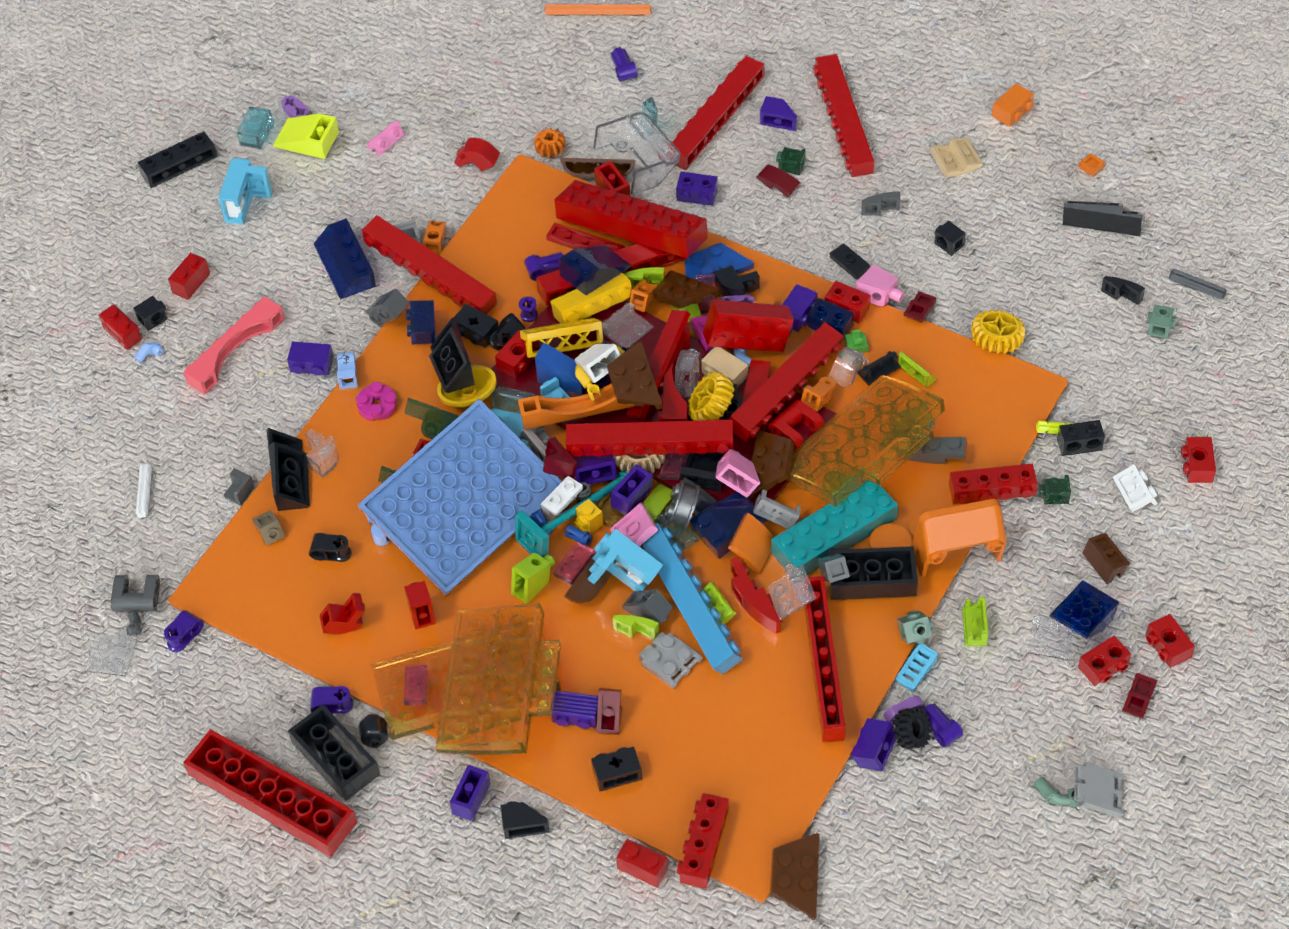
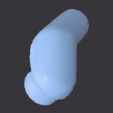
M156 342L144 343L134 358L142 363L147 355H161L163 347Z
M734 349V356L750 366L752 358L746 355V349Z

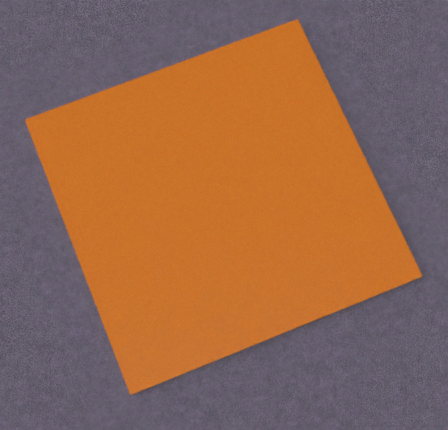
M522 154L515 157L439 256L496 292L497 304L487 315L498 320V326L503 318L513 313L528 329L533 322L528 323L521 319L520 313L522 310L519 308V301L527 296L534 298L537 303L535 308L538 313L537 318L548 306L545 305L537 291V281L530 279L524 264L525 259L531 255L544 257L561 252L566 267L596 258V256L547 241L546 235L554 222L622 244L624 248L638 243L556 219L554 199L574 180L591 185L595 184ZM707 231L708 238L695 251L698 252L722 243L753 261L754 268L738 274V277L754 271L758 272L760 276V289L745 293V295H750L755 300L762 295H771L775 299V305H782L796 284L818 293L817 301L819 306L816 312L811 313L807 325L802 326L799 332L792 330L784 352L746 349L748 357L754 360L771 362L769 377L824 322L844 336L841 342L843 345L841 350L836 355L833 353L830 361L825 366L821 365L814 378L809 377L805 387L807 385L814 387L821 377H829L835 380L836 386L833 389V397L824 407L839 414L840 420L774 500L795 510L796 505L801 506L800 517L795 524L836 500L824 492L822 483L825 475L842 471L845 476L850 474L854 476L856 480L855 487L873 477L898 504L897 519L891 523L904 527L910 533L913 541L918 519L922 514L932 510L963 505L953 504L949 487L950 472L1021 465L1039 434L1036 431V423L1038 421H1047L1068 385L1067 378L1009 354L1005 355L999 352L997 355L994 351L989 353L988 349L982 350V346H977L976 342L970 338L926 320L919 322L904 316V311L887 304L885 306H878L870 303V308L860 323L849 321L840 315L830 313L824 309L825 295L834 284L833 282ZM686 260L662 267L664 268L665 276L671 270L685 275ZM420 279L405 297L410 302L396 319L383 325L356 360L358 387L340 389L338 383L296 436V438L302 440V451L308 453L310 507L278 511L273 496L270 469L168 599L169 605L180 611L186 610L203 620L204 623L331 687H347L351 697L677 861H683L685 854L682 853L685 840L689 841L691 835L688 833L691 820L695 821L694 807L696 801L701 800L702 793L729 798V811L710 877L758 902H765L770 895L773 849L803 838L850 758L853 747L858 741L860 731L864 727L867 718L872 719L895 678L916 645L915 643L907 644L901 639L897 618L907 616L908 612L916 610L931 618L972 547L948 551L941 563L928 565L926 576L921 577L916 565L918 580L916 596L831 600L829 582L825 581L846 727L845 740L822 741L802 595V579L796 582L771 554V551L759 574L748 568L750 580L755 581L757 589L763 587L766 593L772 596L773 607L775 611L778 610L783 621L780 623L779 633H774L758 623L743 609L731 591V579L734 578L731 572V559L739 557L740 561L743 559L728 549L738 526L715 513H712L709 520H706L693 512L685 530L682 529L681 525L673 522L667 524V519L664 516L656 523L664 527L668 526L674 534L673 540L682 547L684 551L682 555L692 564L693 568L691 570L702 581V589L710 582L715 583L737 613L726 625L731 631V639L735 640L741 648L740 654L743 660L724 674L712 668L658 573L649 585H646L643 591L658 589L673 607L669 612L667 620L659 623V634L661 632L666 635L669 633L673 634L703 658L700 663L697 662L690 669V673L687 676L684 675L677 682V686L674 689L644 668L641 663L642 660L639 659V654L648 645L652 646L653 639L638 632L635 633L633 638H630L613 630L612 618L614 615H633L625 611L622 606L634 590L612 574L597 596L589 602L574 603L564 597L596 553L594 548L607 532L611 533L610 528L603 524L601 528L591 534L593 538L590 545L581 547L578 542L565 537V532L569 533V531H566V528L570 524L575 526L574 522L577 515L554 528L553 532L549 535V555L554 559L555 564L550 568L548 584L527 605L511 594L512 567L531 555L515 540V534L445 596L392 541L385 546H378L374 543L371 533L373 523H368L367 516L358 507L362 500L412 458V453L420 439L431 441L469 408L448 406L439 399L437 387L440 380L429 358L432 352L430 346L450 319L463 306L456 305L451 298L441 295L436 288L426 285ZM708 295L703 297L704 301L697 303L701 316L708 315L712 299L720 300L723 296L715 298L714 295ZM656 299L648 305L646 312L667 322L672 308L670 304ZM860 329V332L865 333L869 347L868 352L848 355L844 340L845 335L851 334L852 330ZM691 330L690 336L698 339L694 330ZM462 336L471 365H482L492 369L496 364L495 356L501 349H493L490 344L484 348L473 344L469 339ZM722 348L734 356V348ZM889 351H895L898 357L901 351L934 376L936 381L926 388L902 368H899L868 386L857 374V371L862 369L864 365H869L887 355ZM353 378L343 379V381L350 383L353 381ZM373 382H380L382 385L389 386L396 394V411L385 420L378 418L370 421L363 418L358 411L357 395ZM798 388L796 392L802 395L804 388L802 390ZM496 390L483 401L490 410L496 408L520 414L519 404ZM380 400L374 401V402H373V405H374L375 403L380 404V403H381ZM555 423L542 426L550 438L556 437L566 449V430ZM883 433H924L925 437H966L965 459H946V464H937L897 458L881 452ZM616 467L617 478L618 473L622 472L620 467ZM557 476L561 481L565 479L564 477ZM615 479L590 484V495ZM653 479L651 491L643 498V500L640 503L643 504L646 498L659 484L663 486L665 485ZM576 497V499H575L573 502H571V503L563 510L562 513H564V512L567 511L568 509H570V508H572L573 506H575L576 504H578V503H577V499H578V498ZM600 500L594 503L597 507ZM271 510L278 519L285 537L270 545H266L252 519ZM763 517L759 519L774 537L787 530V528ZM324 533L345 536L348 539V547L352 551L350 559L345 562L319 561L311 558L309 550L314 534ZM870 536L850 549L870 548ZM820 568L804 578L822 576ZM425 581L431 598L436 624L415 630L404 586L410 585L413 582ZM352 593L361 594L362 602L365 605V612L361 615L363 625L355 631L344 634L323 633L319 615L328 603L344 605ZM693 658L685 665L686 667L692 662ZM679 671L672 679L674 680L681 672ZM599 688L621 689L622 713L619 734L597 733V723L595 728L582 729L576 725L560 726L552 722L551 710L556 690L598 696ZM634 746L642 769V780L599 792L592 770L591 758L602 753L616 752L623 747L630 748Z

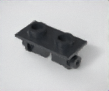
M889 351L887 355L873 363L864 365L862 369L857 371V374L869 386L901 368L900 364L896 361L898 355L895 351Z

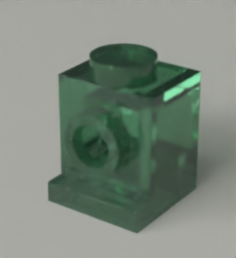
M784 147L782 152L778 151L776 162L779 163L778 168L787 173L800 175L806 162V149L800 151Z
M1064 475V478L1044 479L1043 484H1039V496H1043L1044 504H1069L1071 495L1069 475Z

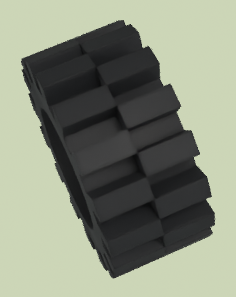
M921 708L899 710V714L894 716L897 720H893L892 723L895 725V728H892V732H896L894 739H898L896 743L906 749L923 748L924 745L929 743L927 740L931 739L929 733H932V729L929 728V725H932V723L927 720L929 715L925 714L926 711L921 710Z

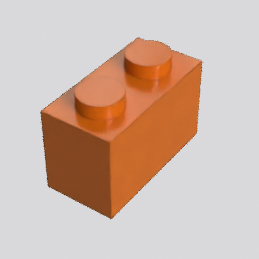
M1018 83L1014 84L993 103L992 117L1010 127L1015 122H1018L1023 114L1033 108L1034 93Z

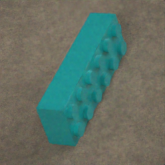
M871 477L772 538L771 554L797 582L820 568L817 559L828 556V550L850 549L869 537L878 526L896 520L898 504Z

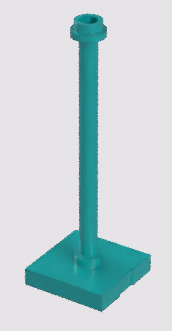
M627 471L618 473L617 479L542 527H539L523 510L516 513L515 540L530 554L537 553L541 557L549 555V535L547 533L575 516L576 508L586 500L590 499L595 503L612 492L628 474Z

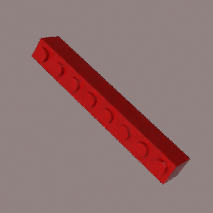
M837 54L816 57L813 74L818 78V89H822V101L827 104L826 112L828 116H831L830 122L832 129L836 131V142L841 145L840 154L842 157H845V169L849 170L851 177L873 174L874 159Z
M745 56L736 64L735 69L728 73L724 82L717 86L716 91L707 98L706 103L697 110L696 115L688 120L685 128L678 132L674 141L667 145L665 151L667 153V162L687 170L764 78L765 63Z
M378 215L362 229L363 241L367 246L375 248L382 256L389 257L397 266L404 267L412 276L422 279L426 285L436 288L441 295L448 296L456 305L464 306L468 304L487 314L497 304L496 292Z
M633 244L629 247L537 277V291L545 305L549 306L551 305V300L617 270L624 274L641 268H662L686 260V258L642 244Z
M824 322L730 416L729 420H732L733 433L744 442L750 437L754 438L759 433L760 427L762 425L766 426L771 421L772 415L774 413L778 414L784 407V403L786 401L790 402L794 398L798 388L802 390L808 382L807 379L809 377L814 378L820 370L819 367L821 365L825 366L830 361L831 355L833 353L836 355L843 346L841 342L844 336Z
M732 420L566 424V450L573 457L727 453L730 449L733 450Z
M824 576L802 578V595L822 741L845 740L846 727Z

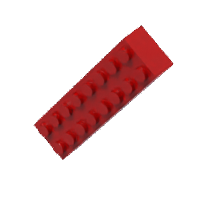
M574 180L554 199L556 219L684 258H689L708 238L706 218L582 181Z
M212 729L206 733L183 762L190 777L330 858L357 824L354 810Z

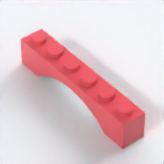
M265 296L256 302L246 314L241 316L240 320L229 327L226 333L215 340L211 347L201 353L199 358L186 368L184 375L187 384L205 395L218 383L221 366L233 349L251 337L272 332L285 320L282 307Z

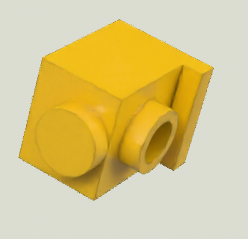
M590 499L576 508L577 517L574 525L584 532L589 531L591 535L603 526L602 511Z

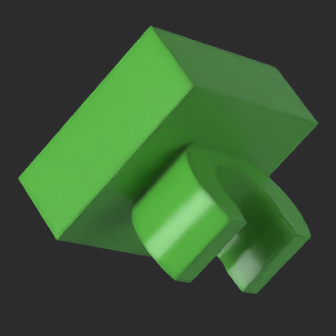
M860 329L852 330L851 334L845 335L844 340L848 355L868 352L869 347L865 333L860 332Z

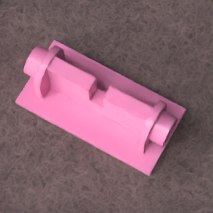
M398 120L388 124L386 129L368 141L367 147L370 150L374 149L378 156L405 135Z

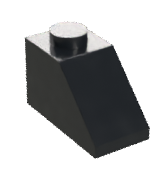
M511 801L500 805L505 839L550 833L548 818L524 802Z

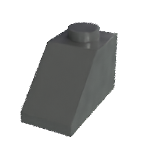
M658 589L634 591L622 606L625 611L634 616L644 617L658 623H663L667 620L669 612L673 609L672 605Z

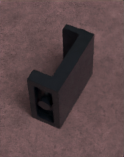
M689 453L685 467L682 466L680 472L681 480L685 477L702 489L721 492L724 483L716 479L718 462L726 453Z

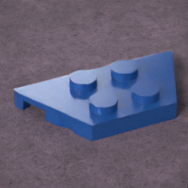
M719 243L695 252L689 258H686L685 275L712 285L715 284L714 271L733 266L738 275L753 269L754 263L724 244Z

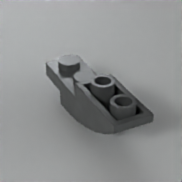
M883 433L881 452L910 461L946 464V459H965L967 439L966 437H925L924 433Z

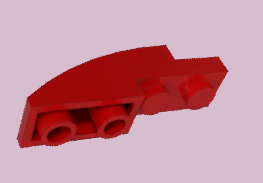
M739 557L731 559V572L734 576L731 579V591L743 609L758 623L774 633H779L780 623L783 621L778 610L775 611L773 607L772 596L767 594L763 587L757 589L755 581L750 580L748 576L749 571L746 564H742Z

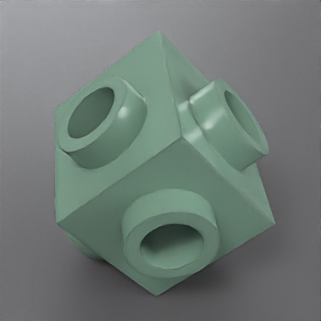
M1154 305L1153 312H1148L1146 323L1150 324L1148 335L1168 339L1170 328L1174 329L1177 318L1173 317L1174 308Z
M916 610L908 612L907 616L897 618L901 639L907 644L922 643L926 641V638L932 637L931 629H933L931 618L924 613Z

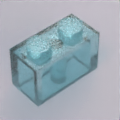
M249 106L237 132L240 146L262 148L264 142L268 139L270 129L274 126V118H272L270 110Z

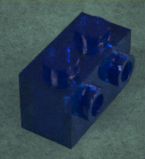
M818 298L808 313L807 327L816 331L826 322L844 336V340L845 335L853 327L854 313Z
M434 300L410 301V309H406L407 321H411V325H407V337H411L412 344H433L435 341Z

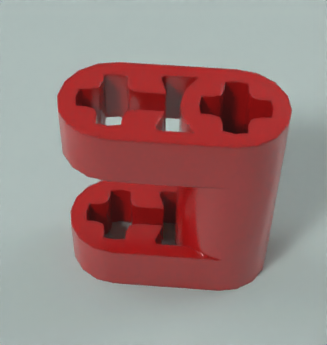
M796 400L768 424V429L771 434L791 439L794 443V450H796L804 441L802 436L793 427L801 422L807 428L816 432L824 425V420L820 414L801 400Z

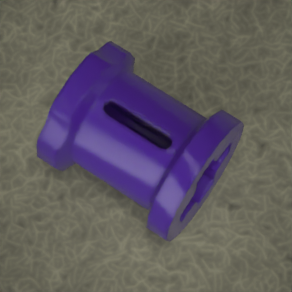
M527 296L519 301V308L522 310L520 317L528 323L535 321L538 316L535 309L537 303L534 298Z

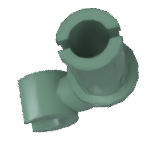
M1040 777L1033 784V787L1046 799V804L1068 805L1070 807H1078L1080 805V802L1076 801L1073 797L1075 788H1071L1067 794H1060V791L1055 790L1044 777Z

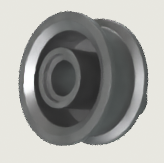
M681 480L679 484L677 483L673 487L670 498L673 499L672 503L667 506L664 513L667 524L673 522L681 525L683 530L687 528L696 506L700 486L697 485L694 488L685 485L684 481Z

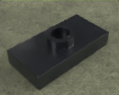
M844 243L830 252L829 257L855 279H858L870 268V264Z

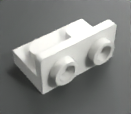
M1132 465L1113 476L1132 512L1150 502L1154 506L1158 504L1155 499L1158 495L1152 485L1148 487L1146 481L1149 479L1143 469L1138 470L1135 465Z
M567 476L540 504L545 518L551 521L561 515L563 510L576 499L577 494L583 489L582 484Z

